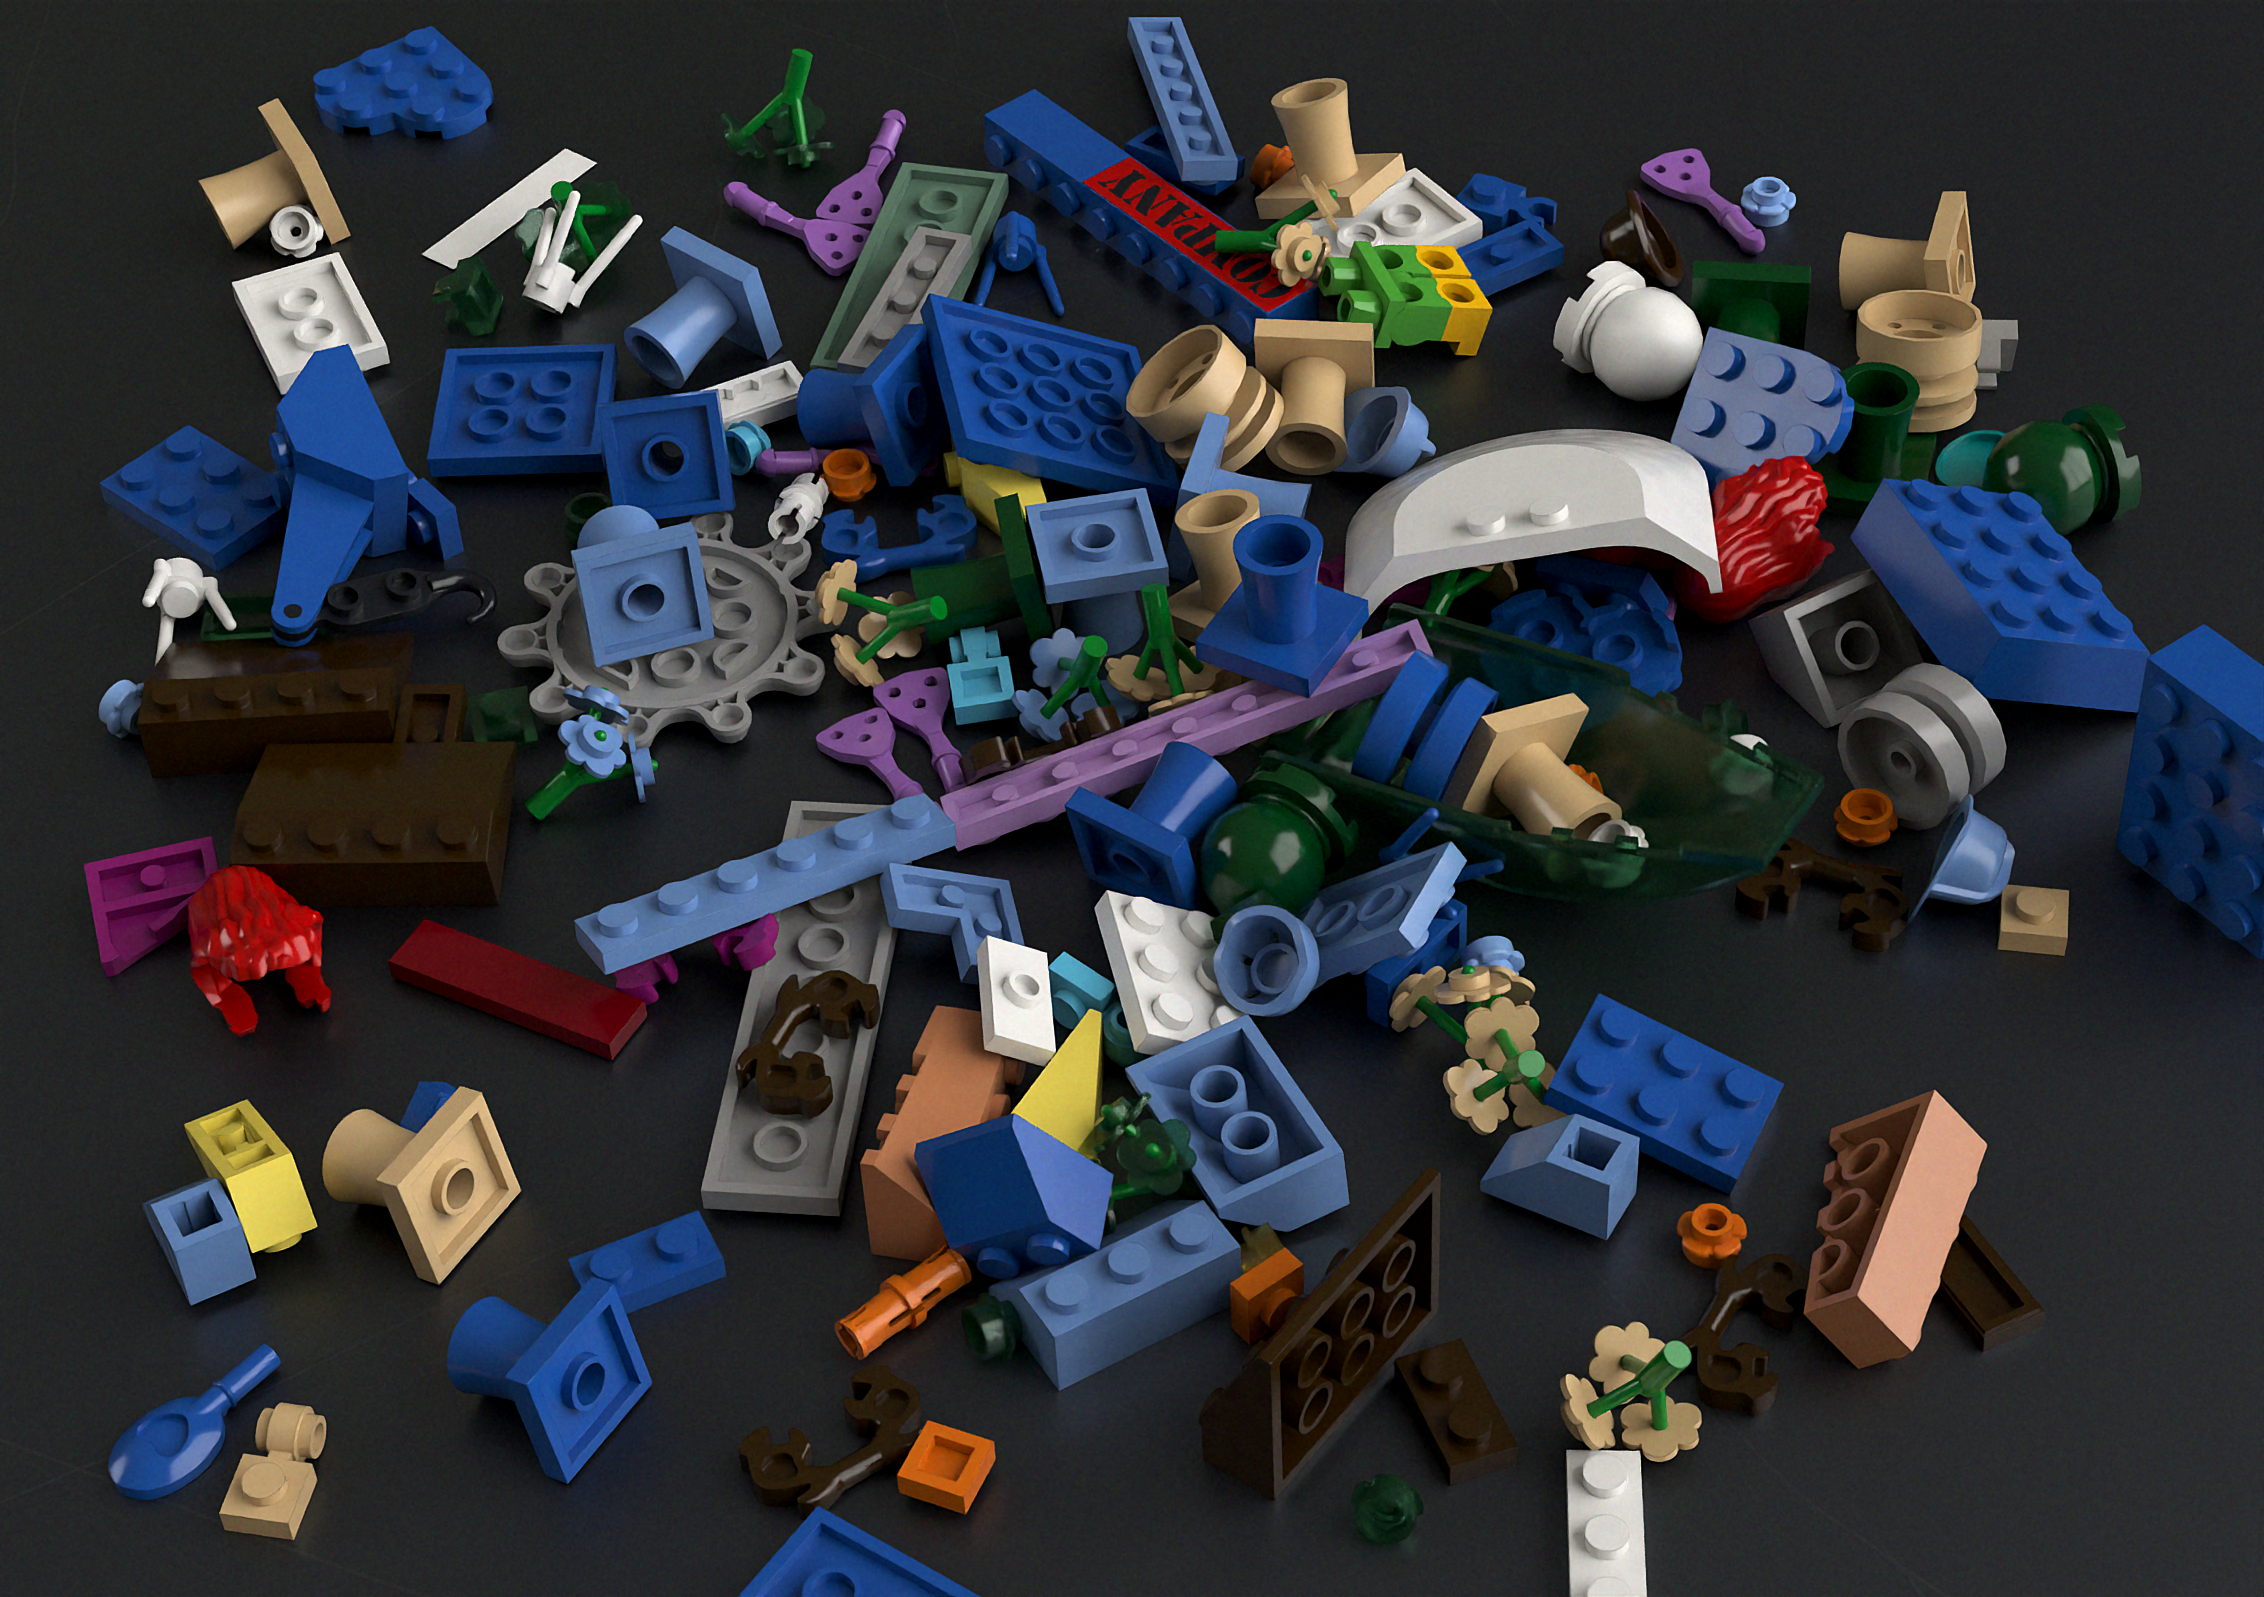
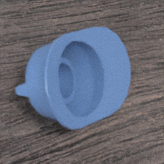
M1400 386L1367 387L1355 390L1344 398V429L1347 457L1341 466L1332 471L1337 473L1365 472L1385 479H1395L1404 475L1417 459L1434 456L1436 447L1427 439L1429 423L1423 412L1411 402V396L1407 388Z
M1972 794L1964 796L1947 826L1935 857L1929 883L1906 923L1908 925L1914 919L1925 899L1963 905H1977L1982 902L1991 901L1999 896L2009 881L2015 854L2014 847L2007 840L2006 832L2001 826L1973 809L1974 799Z

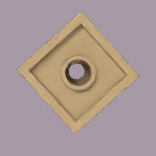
M1337 78L1310 80L1290 86L1272 98L1271 103L1284 130L1295 166L1255 198L1259 219H1283L1313 200L1302 182L1301 176L1304 174L1308 176L1313 185L1323 180L1328 189H1334L1337 192L1335 200L1340 210L1332 214L1333 218H1354L1406 174L1402 153L1354 154L1348 115L1346 81ZM1318 210L1307 218L1324 217Z
M278 98L258 107L278 151L232 171L198 180L199 186L215 218L234 250L257 232L267 227L281 209L295 206L296 204L307 205L312 210V215L318 217L324 228V234L331 245L351 235L313 152Z
M1966 191L1942 192L1929 240L1880 238L1853 232L1845 234L1839 262L1840 298L1845 312L1858 310L1864 301L1879 294L1899 290H1930L1949 293L1971 302L1976 281Z
M1256 318L1254 331L1256 370L1284 398V414L1278 429L1265 445L1266 454L1275 465L1294 474L1321 475L1329 473L1341 466L1347 457L1344 429V398L1355 390L1375 387L1373 323Z
M1242 489L1216 490L1191 499L1177 511L1175 523L1189 550L1199 579L1168 598L1175 635L1195 643V640L1242 582L1233 552V540L1244 525L1260 518L1259 499L1255 494Z
M1569 693L1481 716L1437 809L1439 812L1438 817L1452 831L1513 814L1534 840L1553 871L1559 873L1572 871L1590 861L1585 854V846L1589 836L1603 823L1614 819H1621L1622 810L1618 804L1591 787L1564 764L1565 758L1583 724L1589 708L1574 693Z
M462 1086L454 1092L418 1133L400 1127L370 1109H360L350 1113L334 1129L323 1157V1180L330 1196L343 1203L367 1204L388 1208L417 1277L438 1285L521 1192L482 1092Z

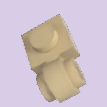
M283 1402L279 1403L275 1409L265 1408L262 1411L256 1427L255 1442L257 1449L267 1452L268 1457L243 1454L219 1512L224 1530L288 1540L295 1539L317 1483L313 1464L305 1463L304 1461L306 1458L316 1459L322 1452L326 1438V1420L324 1416L315 1415L313 1408L310 1406Z

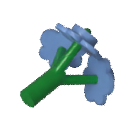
M1059 628L1053 633L1052 639L1040 638L1032 644L1030 658L1037 666L1032 674L1033 681L1039 687H1049L1050 693L1053 695L1047 700L1036 689H1030L1029 692L1017 690L1013 694L1012 701L1016 708L1022 712L1019 716L1020 722L1032 736L1049 743L1062 739L1059 728L1064 722L1069 721V716L1061 706L1066 700L1076 696L1079 687H1088L1090 692L1079 695L1072 702L1071 710L1078 719L1077 721L1084 719L1083 712L1109 705L1115 707L1122 728L1126 720L1137 715L1139 712L1137 702L1122 696L1107 680L1100 681L1097 677L1099 668L1108 650L1107 642L1102 637L1090 635L1088 637L1075 638L1071 630Z
M587 685L583 693L565 688L562 695L568 700L567 703L575 709L584 711L586 714L581 715L577 721H564L559 727L558 736L563 744L567 746L565 755L568 760L555 775L524 802L526 807L536 818L543 820L579 786L630 776L635 778L639 803L646 802L643 786L655 784L653 772L658 768L657 761L651 759L648 747L636 749L633 732L626 733L631 763L625 764L626 755L619 749L623 744L622 735L615 727L604 724H612L614 722L622 726L628 725L630 721L628 718L629 712L619 706L620 698L609 692L605 687L600 688Z

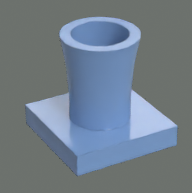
M674 226L660 239L678 292L653 312L624 330V341L629 352L646 373L666 387L679 389L684 385L701 359L722 336L767 360L783 346L757 267L677 226Z
M1208 411L1206 413L1179 489L1166 553L1170 578L1185 581L1192 563L1189 550L1175 523V515L1185 503L1199 495L1222 489H1242L1258 497L1260 517L1283 514L1304 519L1312 484L1279 482L1220 469L1230 417Z
M1146 488L1025 506L1026 525L1046 603L1064 602L1059 628L1071 630L1075 638L1088 637L1090 635L1102 637L1108 645L1105 656L1121 653L1134 646L1144 631V622L1135 591L1153 583H1163L1165 586H1169V568Z
M630 505L608 507L596 513L586 522L580 532L577 549L571 551V557L590 655L596 668L715 638L698 537L692 522L659 529L655 519L648 512Z

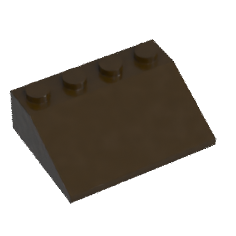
M413 630L314 635L308 643L298 647L282 645L273 637L171 643L145 680L137 722L152 778L255 772L267 744L392 743L403 684H409L414 645Z
M516 741L267 744L237 810L229 867L233 865L255 867L269 875L276 884L289 895H292L300 905L309 907L499 905L518 753Z
M1428 1166L1350 1249L1342 1248L1331 1260L1325 1277L1309 1295L1301 1294L1294 1300L1287 1311L1284 1323L1268 1341L1260 1340L1252 1347L1245 1358L1242 1370L1225 1389L1219 1387L1209 1395L1199 1415V1424L1202 1427L1204 1461L1275 1501L1393 1365L1394 1359L1399 1358L1438 1313L1441 1172Z

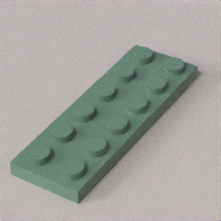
M903 162L812 358L810 371L816 368L838 371L837 361L918 226L971 235L972 255L947 298L963 301L1009 194L1008 174Z

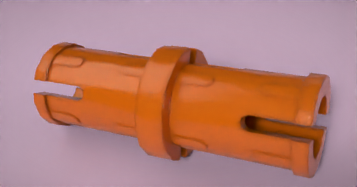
M944 1244L937 1252L902 1277L900 1275H892L880 1284V1292L835 1323L834 1329L840 1343L852 1357H858L859 1360H863L869 1353L905 1327L913 1330L927 1319V1311L949 1294L972 1280L967 1262L961 1254L949 1248L947 1244Z

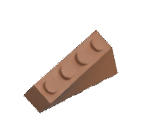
M935 1006L913 1052L912 1075L903 1074L896 1087L895 1114L884 1113L876 1129L877 1140H881L879 1150L867 1149L860 1162L871 1254L924 1262L925 1259L937 1252L944 1244H947L950 1248L914 1158L916 1143L1010 1115L1011 1103L1008 1092L1011 1085L1019 1086L1021 1084L1026 1067V1061L984 1050L981 1011Z
M1936 1090L1831 1128L1829 1145L1838 1154L1837 1161L1834 1160L1826 1165L1823 1184L1832 1192L1830 1205L1819 1210L1816 1229L1825 1237V1242L1812 1253L1803 1314L1858 1369L1889 1359L1898 1360L1913 1352L1918 1344L1922 1333L1921 1327L1932 1297L1939 1288L1942 1269L1950 1247L1959 1233V1222L1970 1192L1977 1183V1173L1988 1145Z

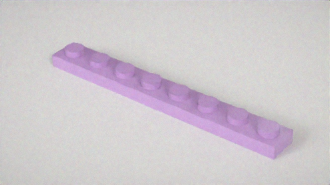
M1414 619L1350 643L1310 698L1254 679L941 796L940 800L944 813L956 824L957 845L955 847L957 852L974 845L991 843L1001 835L1030 824L1047 822L1056 818L1060 813L1066 811L1064 805L1079 786L1105 799H1109L1121 790L1147 781L1166 744L1169 742L1179 741L1190 744L1211 757L1226 755L1237 750L1242 745L1274 733L1291 731L1299 724L1333 711L1350 709L1362 700L1386 692L1416 649L1434 657L1418 620Z

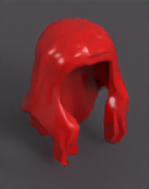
M1792 455L1779 460L1766 458L1759 467L1753 464L1748 468L1747 472L1719 481L1710 494L1723 592L1710 594L1709 584L1704 575L1676 558L1672 569L1674 588L1679 601L1685 609L1697 613L1701 619L1716 625L1731 623L1744 618L1763 603L1788 600L1803 588L1810 578L1819 572L1825 558L1835 550L1832 543L1819 539L1820 531L1815 526L1821 512L1827 507L1825 500L1827 499L1828 492L1823 483L1824 477L1822 474L1813 471L1803 456Z
M242 865L223 867L217 872L210 874L204 885L196 891L188 904V932L191 940V963L188 968L192 981L200 988L213 1008L224 1015L229 1029L241 1038L255 1032L259 1015L254 1009L252 998L240 985L234 983L230 978H234L238 982L260 980L268 971L286 968L285 980L288 987L295 992L301 1007L308 1009L317 1004L321 1013L329 1009L332 992L324 984L321 975L322 923L324 921L319 911H314L309 906L300 905L292 895H289L265 872L259 871L255 867Z

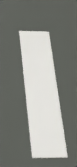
M565 148L426 250L422 255L454 270L552 197L551 187L556 182L566 181L571 183L597 164V162Z

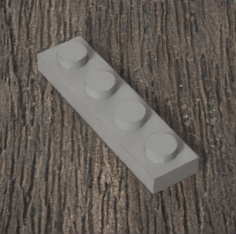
M918 226L837 361L838 372L863 374L904 325L923 324L920 310L928 294L932 293L947 297L972 255L971 235Z

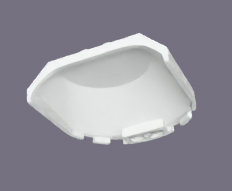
M1598 429L1547 430L1502 437L1459 449L1417 466L1404 475L1395 478L1374 493L1358 509L1349 524L1346 535L1344 592L1368 600L1370 617L1383 600L1394 591L1408 583L1437 573L1596 547L1638 546L1662 551L1685 562L1704 575L1709 584L1710 594L1723 592L1707 477L1700 463L1680 447L1654 437L1623 431ZM1362 629L1351 643L1362 639Z

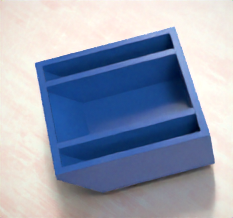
M1883 479L1850 538L1944 667L1967 679L1985 698L2138 713L2147 657L2151 656L2150 652L2132 630V622L2124 614L2117 611L2103 593L2100 581L2094 575L2087 572L2071 552L2072 546L2068 540L2058 534L2042 515V507L2036 500L2017 491L2003 494L1982 491L1970 485L1956 488L1934 485L1922 479H1914L1912 482Z
M2203 624L2147 657L2115 848L2123 853L2132 864L2141 867L2171 890L2176 898L2189 904L2219 927L2228 938L2237 941L2257 958L2264 959V666L2206 624Z

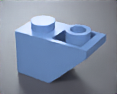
M1575 1113L1510 1135L1480 1181V1191L1607 1240L1636 1194L1640 1138Z
M205 1177L142 1203L143 1211L190 1306L256 1279L242 1225L218 1178Z

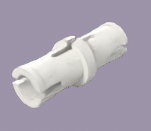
M803 473L797 476L792 485L783 489L779 495L783 500L779 498L776 500L775 511L771 514L768 521L769 532L775 540L783 532L786 534L782 541L783 544L797 543L804 537L806 531L812 529L819 520L814 518V516L817 518L821 517L823 504L827 501L829 494L828 486L823 478L820 477L815 485L811 483L815 474Z

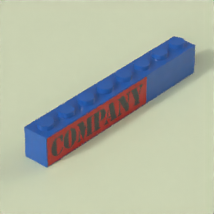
M1033 89L984 114L986 136L984 150L987 159L995 167L1001 168L1022 183L1028 191L1036 193L1057 208L1063 216L1071 218L1089 231L1098 241L1106 243L1124 256L1133 266L1141 268L1162 283L1168 291L1176 293L1197 308L1203 316L1211 318L1233 334L1241 343L1247 344L1255 350L1254 331L1256 318L1319 321V287L1308 278H1300L1294 286L1282 285L1278 279L1279 269L1272 266V255L1217 253L1215 248L1217 230H1239L1037 90Z

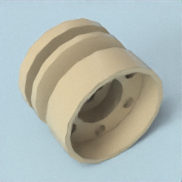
M1899 290L1879 294L1864 301L1858 309L1855 346L1860 359L1856 365L1867 362L1892 364L1908 371L1919 384L1920 395L1910 420L1908 433L1937 432L1952 429L1969 421L1975 413L1977 397L1974 389L1978 385V373L1974 363L1980 356L1983 324L1980 309L1963 298L1949 293L1930 290Z
M1200 325L1178 335L1147 361L1130 387L1126 397V410L1157 442H1165V451L1180 464V467L1185 472L1207 411L1230 417L1220 469L1235 472L1256 456L1278 429L1284 414V398L1266 382V379L1253 366H1246V357L1215 325Z

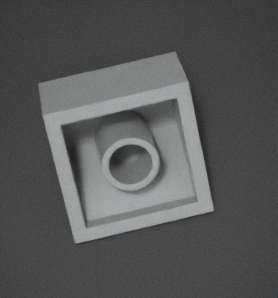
M1872 568L1846 575L1748 620L1771 678L1824 728H1829L1843 722L1849 712L1870 696L1879 694L1890 680L1907 667L1924 663L1901 607Z

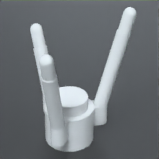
M572 191L562 211L551 244L556 210L549 207L545 211L531 268L523 283L526 287L521 297L535 306L557 315H562L566 304L579 308L585 292L642 223L641 216L634 215L575 284L572 281L575 271L558 262L580 200L579 192Z
M179 557L167 561L157 559L154 562V574L145 591L142 603L145 607H152L156 601L161 609L155 666L172 643L176 618H185L197 612L203 605L204 600H208L227 630L232 631L237 625L229 608L218 592L217 579L214 577H203L201 568L190 559Z

